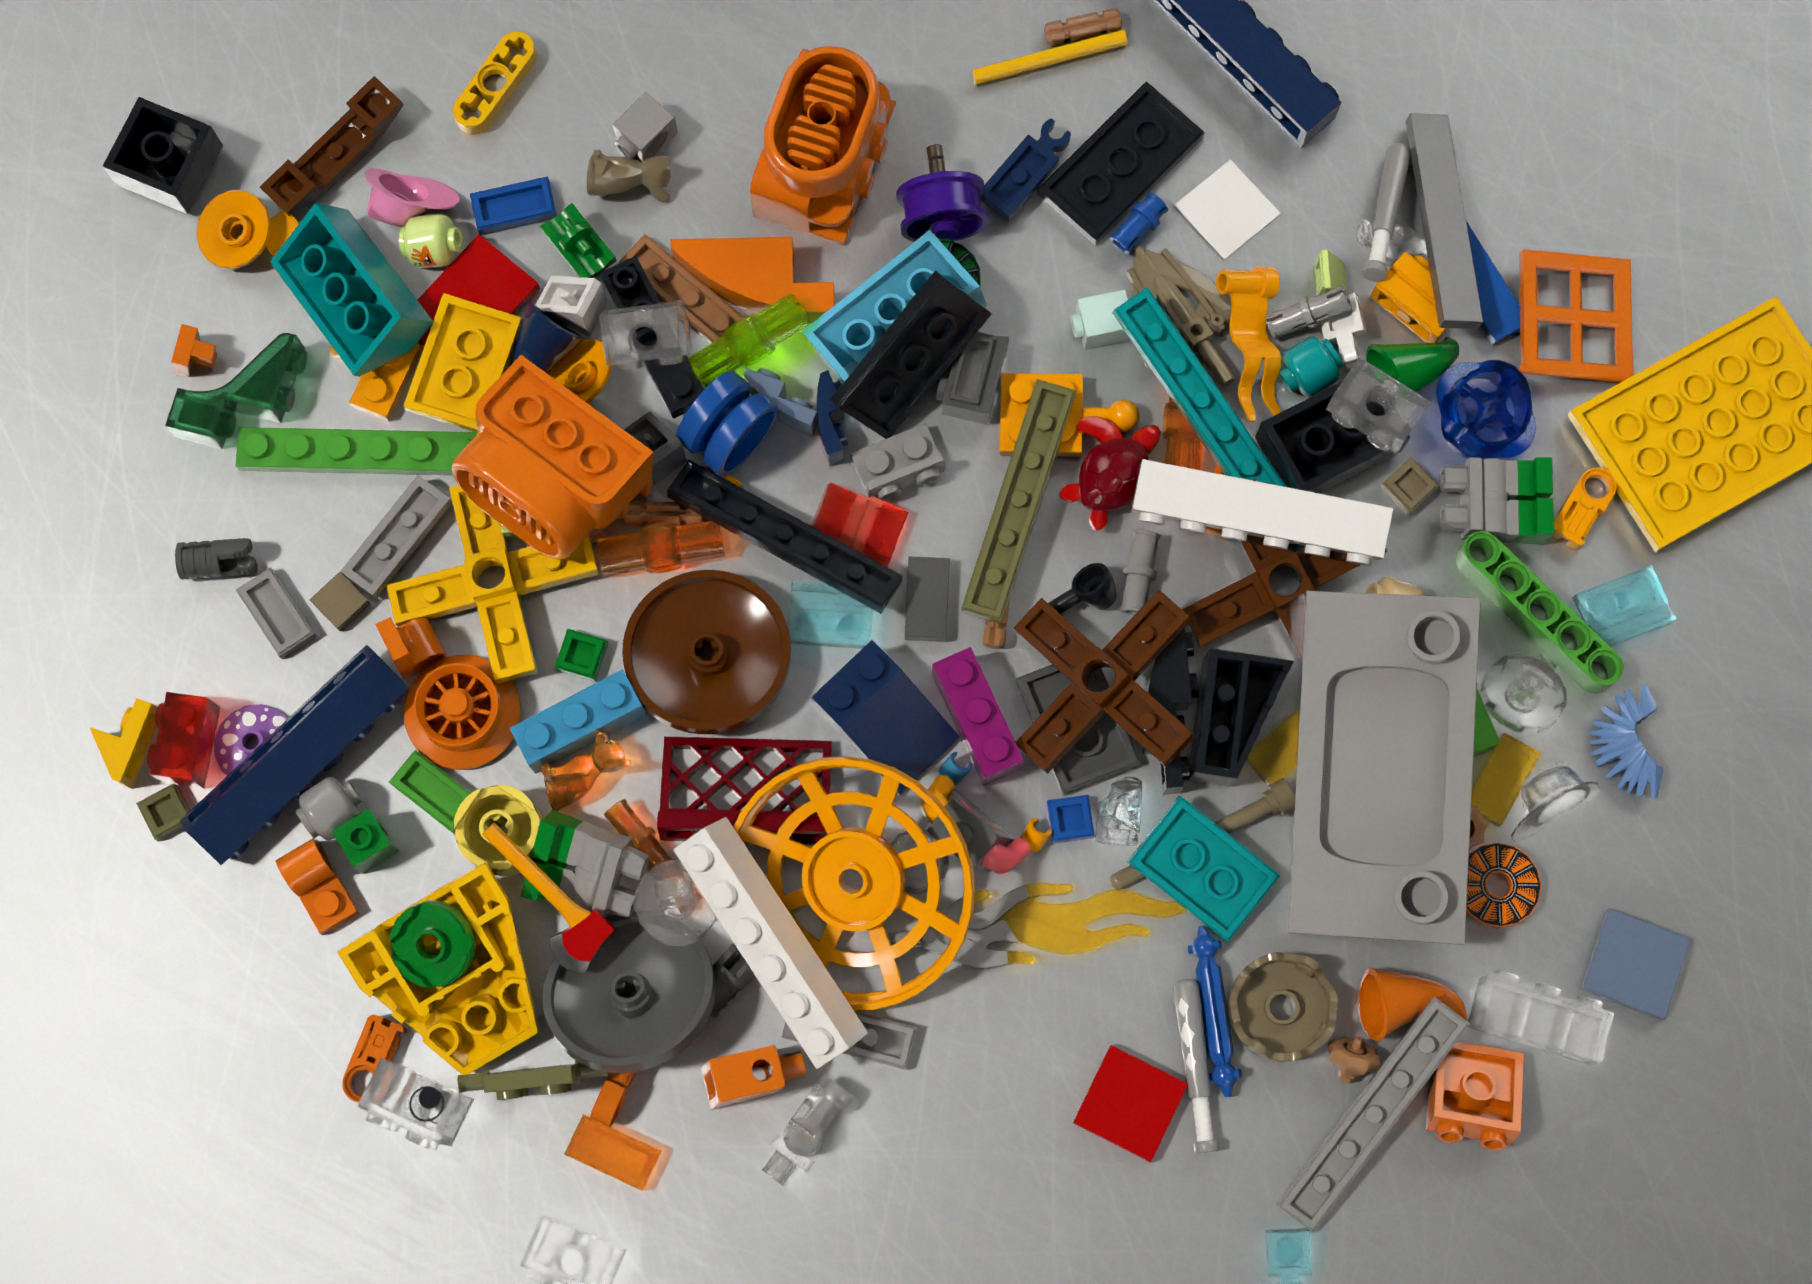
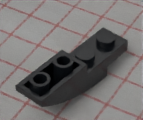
M634 256L599 274L651 380L660 393L672 418L675 419L685 414L705 389L674 332L671 321L637 256Z
M1185 628L1156 658L1146 691L1184 726V716L1176 715V711L1188 710L1192 703V698L1198 697L1196 673H1189L1188 657L1194 656L1192 632H1185ZM1142 747V755L1150 754L1144 747ZM1179 754L1167 767L1160 763L1163 795L1180 793L1184 787L1183 782L1189 781L1190 772L1187 756Z

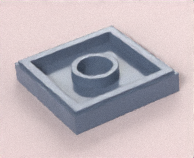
M1609 908L1605 912L1580 989L1656 1019L1664 1020L1691 939Z

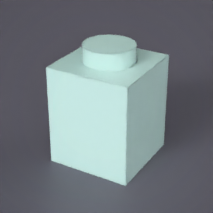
M1125 289L1077 300L1075 314L1070 315L1073 335L1075 338L1081 337L1084 350L1131 341L1112 314L1114 309L1128 300Z

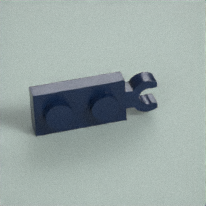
M1052 118L1042 125L1038 141L1028 134L985 183V191L980 197V201L1008 222L1059 164V157L1054 152L1065 150L1070 143L1071 133L1069 131H1066L1059 139L1050 137L1049 133L1054 129L1055 121Z

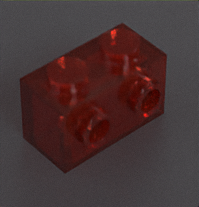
M166 692L164 703H160L156 711L155 723L156 727L159 728L156 744L150 746L147 755V766L151 769L150 775L163 783H175L177 785L205 789L221 707L208 697Z

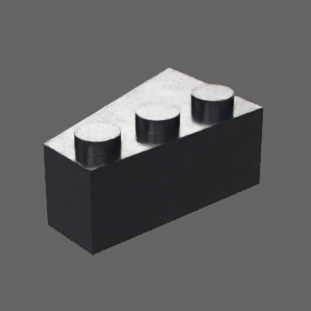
M1210 648L1202 661L1193 732L1195 738L1192 740L1189 764V781L1229 787L1238 778L1294 661Z

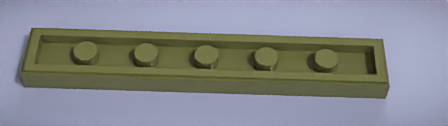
M1039 379L1036 380L961 607L963 613L1002 624L1075 401L1076 390Z

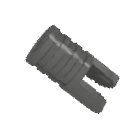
M239 538L177 543L175 563L179 578L185 580L200 577L211 578L212 576L247 575L257 572L258 565L256 559L250 555L246 556L253 550L251 539Z
M734 942L713 964L716 978V996L711 1015L714 1018L720 1015V1011L725 1009L730 1000H733L736 994L742 991L755 976L747 963L734 976L729 972L742 956Z

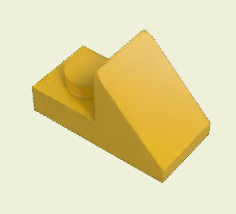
M136 698L133 707H129L122 717L120 728L123 732L121 737L90 727L112 780L130 789L134 786L163 713L154 704Z

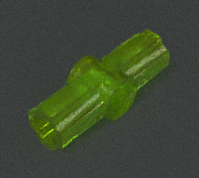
M789 294L759 314H751L727 328L723 332L724 336L688 358L691 368L696 377L707 387L717 377L727 371H736L743 366L747 368L764 359L776 350L775 346L809 326L811 322L807 312L795 295Z

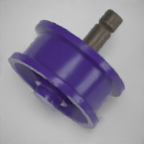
M933 144L928 146L926 149L928 161H930L928 163L930 173L908 180L896 191L897 203L904 208L905 218L900 224L901 235L905 239L915 242L931 230L938 239L958 241L980 233L989 224V214L981 207L980 197L985 191L984 180L970 172L946 171L942 145Z

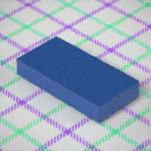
M548 176L470 193L479 235L547 221L557 216Z

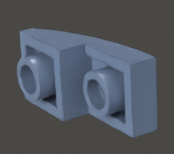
M746 368L744 379L750 383V394H763L778 406V420L798 432L813 437L818 425L817 411L812 409L813 406L809 402L796 397L786 400L785 382L781 381V377L778 374L763 368H759L757 372Z

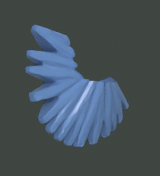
M1642 684L1640 705L1637 704L1630 690L1626 689L1624 690L1626 701L1623 700L1619 693L1615 695L1621 716L1605 705L1600 709L1613 724L1594 720L1592 726L1601 730L1590 731V736L1599 737L1600 739L1589 741L1590 745H1606L1591 752L1592 756L1602 755L1595 761L1597 767L1617 759L1620 760L1605 775L1607 779L1625 771L1617 785L1618 788L1622 789L1629 782L1627 793L1630 794L1638 783L1636 796L1642 797L1649 783L1651 798L1657 799L1663 767L1657 765L1650 757L1635 731L1636 724H1640L1642 720H1645L1657 710L1647 684Z

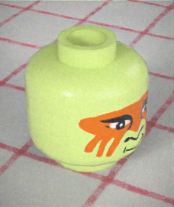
M444 214L418 215L409 218L406 225L401 227L399 231V248L402 256L418 268L449 266L454 261L456 252H460L462 249L463 240L460 229L454 227L451 219Z

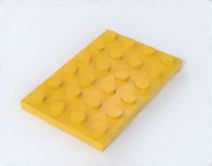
M1777 296L1577 406L1567 414L1599 466L1606 469L1616 482L1617 494L1655 553L1812 465V348Z

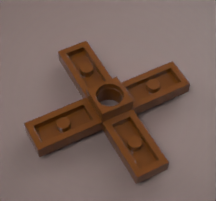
M1247 535L1246 541H1239L1254 573L1182 609L1192 620L1188 625L1199 647L1275 610L1301 663H1303L1306 591H1313L1315 588L1360 566V564L1347 562V554L1330 551L1329 558L1304 553L1305 547L1295 552L1292 551L1290 545H1288L1287 550L1263 545L1264 538ZM1278 566H1290L1299 576V586L1289 596L1275 593L1270 586V575Z
M1158 590L1101 650L1041 598L1013 629L1068 678L1071 683L1016 741L1017 747L1048 774L1106 713L1163 766L1167 767L1195 736L1136 683L1135 680L1192 621L1190 616L1163 592ZM1104 667L1113 669L1115 671V680L1109 689L1102 692H1093L1088 688L1089 678L1094 671Z

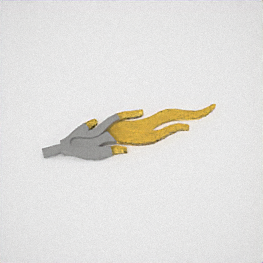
M1050 883L1025 884L1009 891L984 910L973 913L967 937L953 961L978 969L996 968L1012 964L1031 965L1034 963L1035 958L1019 951H995L987 948L988 945L1001 941L1019 943L1049 953L1062 955L1082 954L1127 936L1147 937L1149 935L1147 928L1131 923L1111 926L1097 931H1089L1082 928L1094 920L1116 914L1168 918L1182 914L1187 910L1176 901L1164 902L1119 889L1101 892L1078 902L1049 904L1034 900L1039 896L1066 895L1073 891V886L1070 884ZM988 890L975 892L974 908L989 897ZM963 897L953 902L942 913L959 922ZM930 926L914 947H922V950L932 951L941 955L946 950L951 939ZM910 931L889 933L888 937L891 945L900 941Z

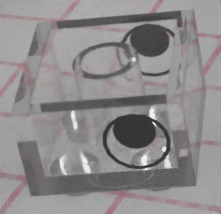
M381 1058L357 1107L369 1112L365 1119L368 1122L398 1132L399 1128L402 1127L408 1130L405 1139L424 1148L437 1150L439 1144L452 1147L474 1098L459 1093V1091L401 1064Z

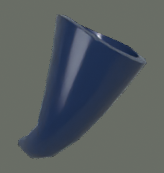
M529 303L515 342L509 367L522 355L547 373L585 339L580 334L547 315L536 305Z

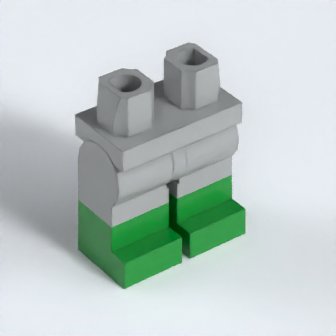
M1469 457L1463 465L1445 466L1440 471L1439 485L1441 492L1460 493V505L1444 504L1441 507L1440 529L1461 532V540H1466L1474 532L1485 531L1494 535L1501 542L1543 545L1554 535L1553 498H1549L1553 494L1552 457H1536L1534 460Z
M552 810L540 821L531 857L534 858L531 860L580 907L588 911L596 908L604 917L608 913L630 917L636 908L639 892L620 886L621 877L624 875L640 881L647 869L650 855L630 847L631 837L622 834L618 836L604 828ZM525 878L520 896L537 901L539 898L547 900Z

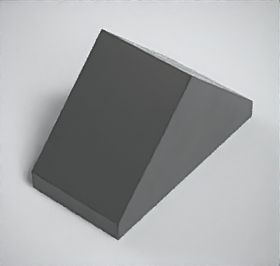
M650 411L624 429L653 451L652 483L654 485L687 462L683 444L679 438Z

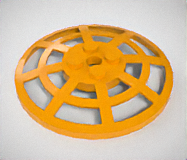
M850 756L823 757L798 764L780 773L758 790L742 809L733 826L744 844L748 842L770 850L767 863V879L825 968H827L829 961L851 967L880 966L886 990L867 993L841 991L854 1011L875 1010L896 1005L919 994L935 982L952 963L967 937L974 911L975 882L973 865L965 839L953 817L938 798L917 780L894 767L874 760ZM854 768L873 771L884 776L877 796L855 791L827 794L815 772L825 769ZM798 779L810 801L794 811L781 825L777 834L753 826L752 824L757 814L768 800L788 783ZM900 783L910 788L930 805L945 824L950 834L949 837L929 842L926 834L915 820L893 804ZM855 804L873 809L865 829L858 827L844 828L833 806ZM817 812L827 835L813 847L790 839L800 823L811 814ZM889 816L907 830L916 842L917 847L897 853L893 846L882 837ZM958 853L962 865L964 883L963 905L959 922L954 921L937 910L941 888L937 859ZM783 855L804 863L802 869L803 888L784 894L781 877ZM925 863L928 879L926 903L904 891V869ZM846 869H854L861 874L863 878V887L861 889H852L847 886L843 877ZM809 904L812 910L827 923L820 940L815 938L800 924L792 910ZM896 908L919 919L908 935L891 945L883 922ZM930 926L951 939L946 950L931 967L915 979L904 984L902 983L896 958L914 947ZM843 930H868L875 951L850 952L837 949L836 946Z

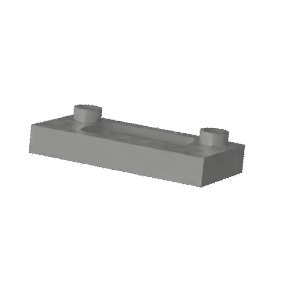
M1306 591L1288 933L1465 945L1481 599L1479 597Z

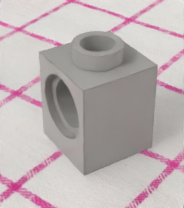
M647 92L641 95L612 124L616 137L614 142L616 147L626 157L632 159L636 157L640 162L647 157L655 156L678 133L675 117Z

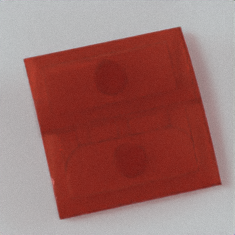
M830 482L825 487L811 526L888 567L909 512L874 496L866 498Z

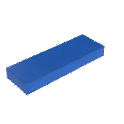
M1466 222L1483 318L1481 328L1491 344L1495 345L1520 331V305L1470 225Z

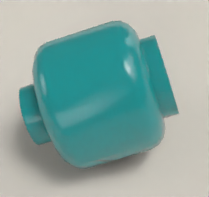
M1311 336L1283 353L1282 362L1285 369L1281 370L1279 374L1291 393L1298 389L1302 395L1312 397L1338 381L1340 376L1339 368L1343 367V363L1328 339L1321 341L1317 337Z

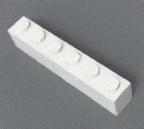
M1142 459L1131 512L1140 513L1139 521L1163 525L1166 518L1181 521L1180 529L1205 533L1206 527L1222 529L1221 537L1232 540L1246 541L1247 535L1264 538L1263 545L1287 550L1289 543L1305 546L1304 553L1329 558L1330 551L1347 554V562L1371 566L1372 559L1380 560L1384 558L1393 508Z
M727 817L704 827L673 849L816 1069L852 1047L868 1034L864 1025Z

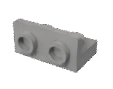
M926 423L850 453L851 460L869 501L879 498L880 501L892 499L902 493L901 488L916 482L918 486L930 484L940 478V473L945 471V459L942 453L938 452Z

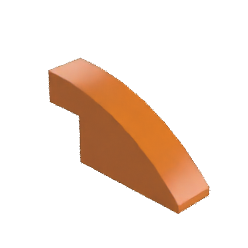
M792 237L670 239V247L674 259L718 296L752 313L779 321L810 325L835 305L834 282L794 283V247Z

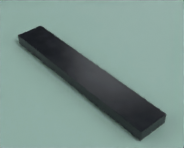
M691 460L687 461L667 489V497L880 614L902 583L903 575Z

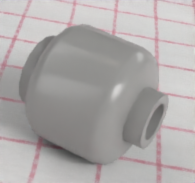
M327 777L300 796V808L296 810V814L313 838L320 835L326 840H331L335 838L332 833L333 830L360 814L357 805L363 801L349 781L341 784L337 779Z

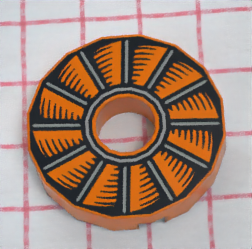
M1503 843L1481 845L1469 853L1467 914L1472 917V920L1482 926L1498 929L1514 926L1530 916L1539 902L1541 891L1539 872L1530 857L1515 846ZM1498 874L1507 881L1508 891L1504 897L1493 896L1488 891L1486 883L1490 875Z

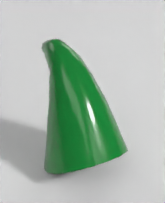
M1445 337L1442 342L1371 344L1366 351L1367 368L1370 367L1391 405L1395 406L1415 395L1444 374L1459 357V342L1452 337Z

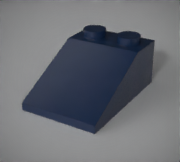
M873 640L863 647L811 697L813 708L864 759L874 760L894 767L915 780L960 738L903 670ZM900 783L897 793L901 795L908 787Z

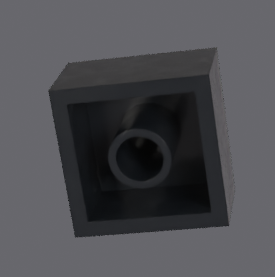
M138 97L102 167L116 185L188 214L223 144L210 125Z

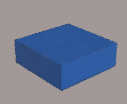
M1089 795L1046 801L1049 825L1052 830V844L1095 837Z

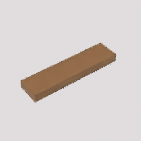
M646 234L618 262L619 264L637 256L660 302L738 368L765 340L763 332Z

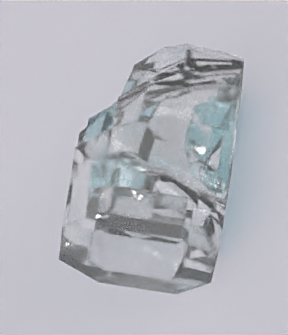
M1126 776L1124 779L1111 784L1108 796L1097 804L1095 842L1121 846H1134L1138 844L1142 808L1141 780L1136 777Z

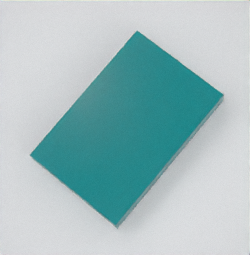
M1182 796L1176 798L1127 861L1128 864L1226 942L1230 941L1280 877L1277 872Z

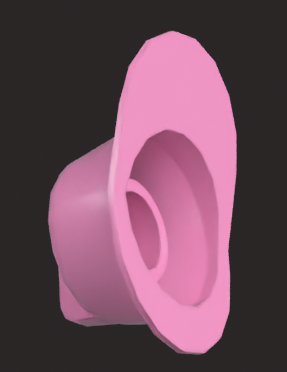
M371 168L365 172V178L372 186L367 205V214L372 219L393 226H405L409 218L425 215L429 209H449L459 204V195L456 191L436 180L396 174L376 168Z

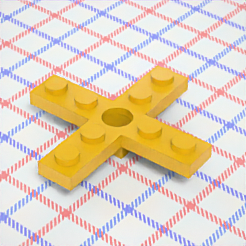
M459 485L449 487L464 549L465 564L386 585L394 622L398 627L417 618L426 617L431 620L477 607L496 683L499 684L536 674L538 671L520 595L598 575L599 570L591 538L588 535L571 556L563 560L545 556L531 546L509 552L506 538L502 534L501 524L481 510L464 493ZM492 566H499L505 569L504 579L498 586L490 589L479 587L478 580L485 569Z

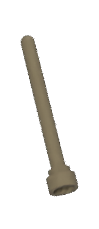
M1282 778L1267 786L1268 790L1262 793L1263 798L1214 823L1230 834L1269 813L1273 816L1278 813L1284 816L1295 810V796L1288 783ZM1130 865L1112 874L1110 885L1114 889H1122L1145 876Z

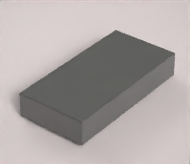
M908 556L905 640L946 642L950 558Z

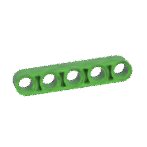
M1485 531L1474 532L1467 537L1456 552L1455 560L1459 570L1581 688L1587 692L1600 693L1620 679L1623 674L1624 665L1618 653L1498 538ZM1469 547L1481 548L1486 553L1487 561L1479 562L1473 559L1470 555ZM1507 575L1513 578L1516 582L1517 590L1508 591L1500 584V576ZM1537 604L1542 606L1546 611L1547 620L1542 621L1533 617L1530 605ZM1561 633L1570 634L1575 638L1577 650H1570L1562 644ZM1593 662L1600 663L1607 669L1608 677L1606 680L1599 679L1593 674L1591 668Z

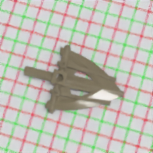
M1141 245L1134 247L1132 250L1136 255L1134 268L1127 270L1126 273L1132 285V295L1135 296L1148 287L1156 300L1157 298L1159 299L1174 326L1192 352L1198 351L1222 388L1229 386L1236 378L1213 346L1212 338L1213 331L1219 334L1225 332V325L1230 322V296L1228 294H1220L1214 282L1190 266L1177 261L1167 248L1159 254L1145 250ZM1178 288L1188 291L1199 306L1195 311ZM1143 360L1145 366H1146V367H1149V365L1147 364V362H1146L1145 360Z

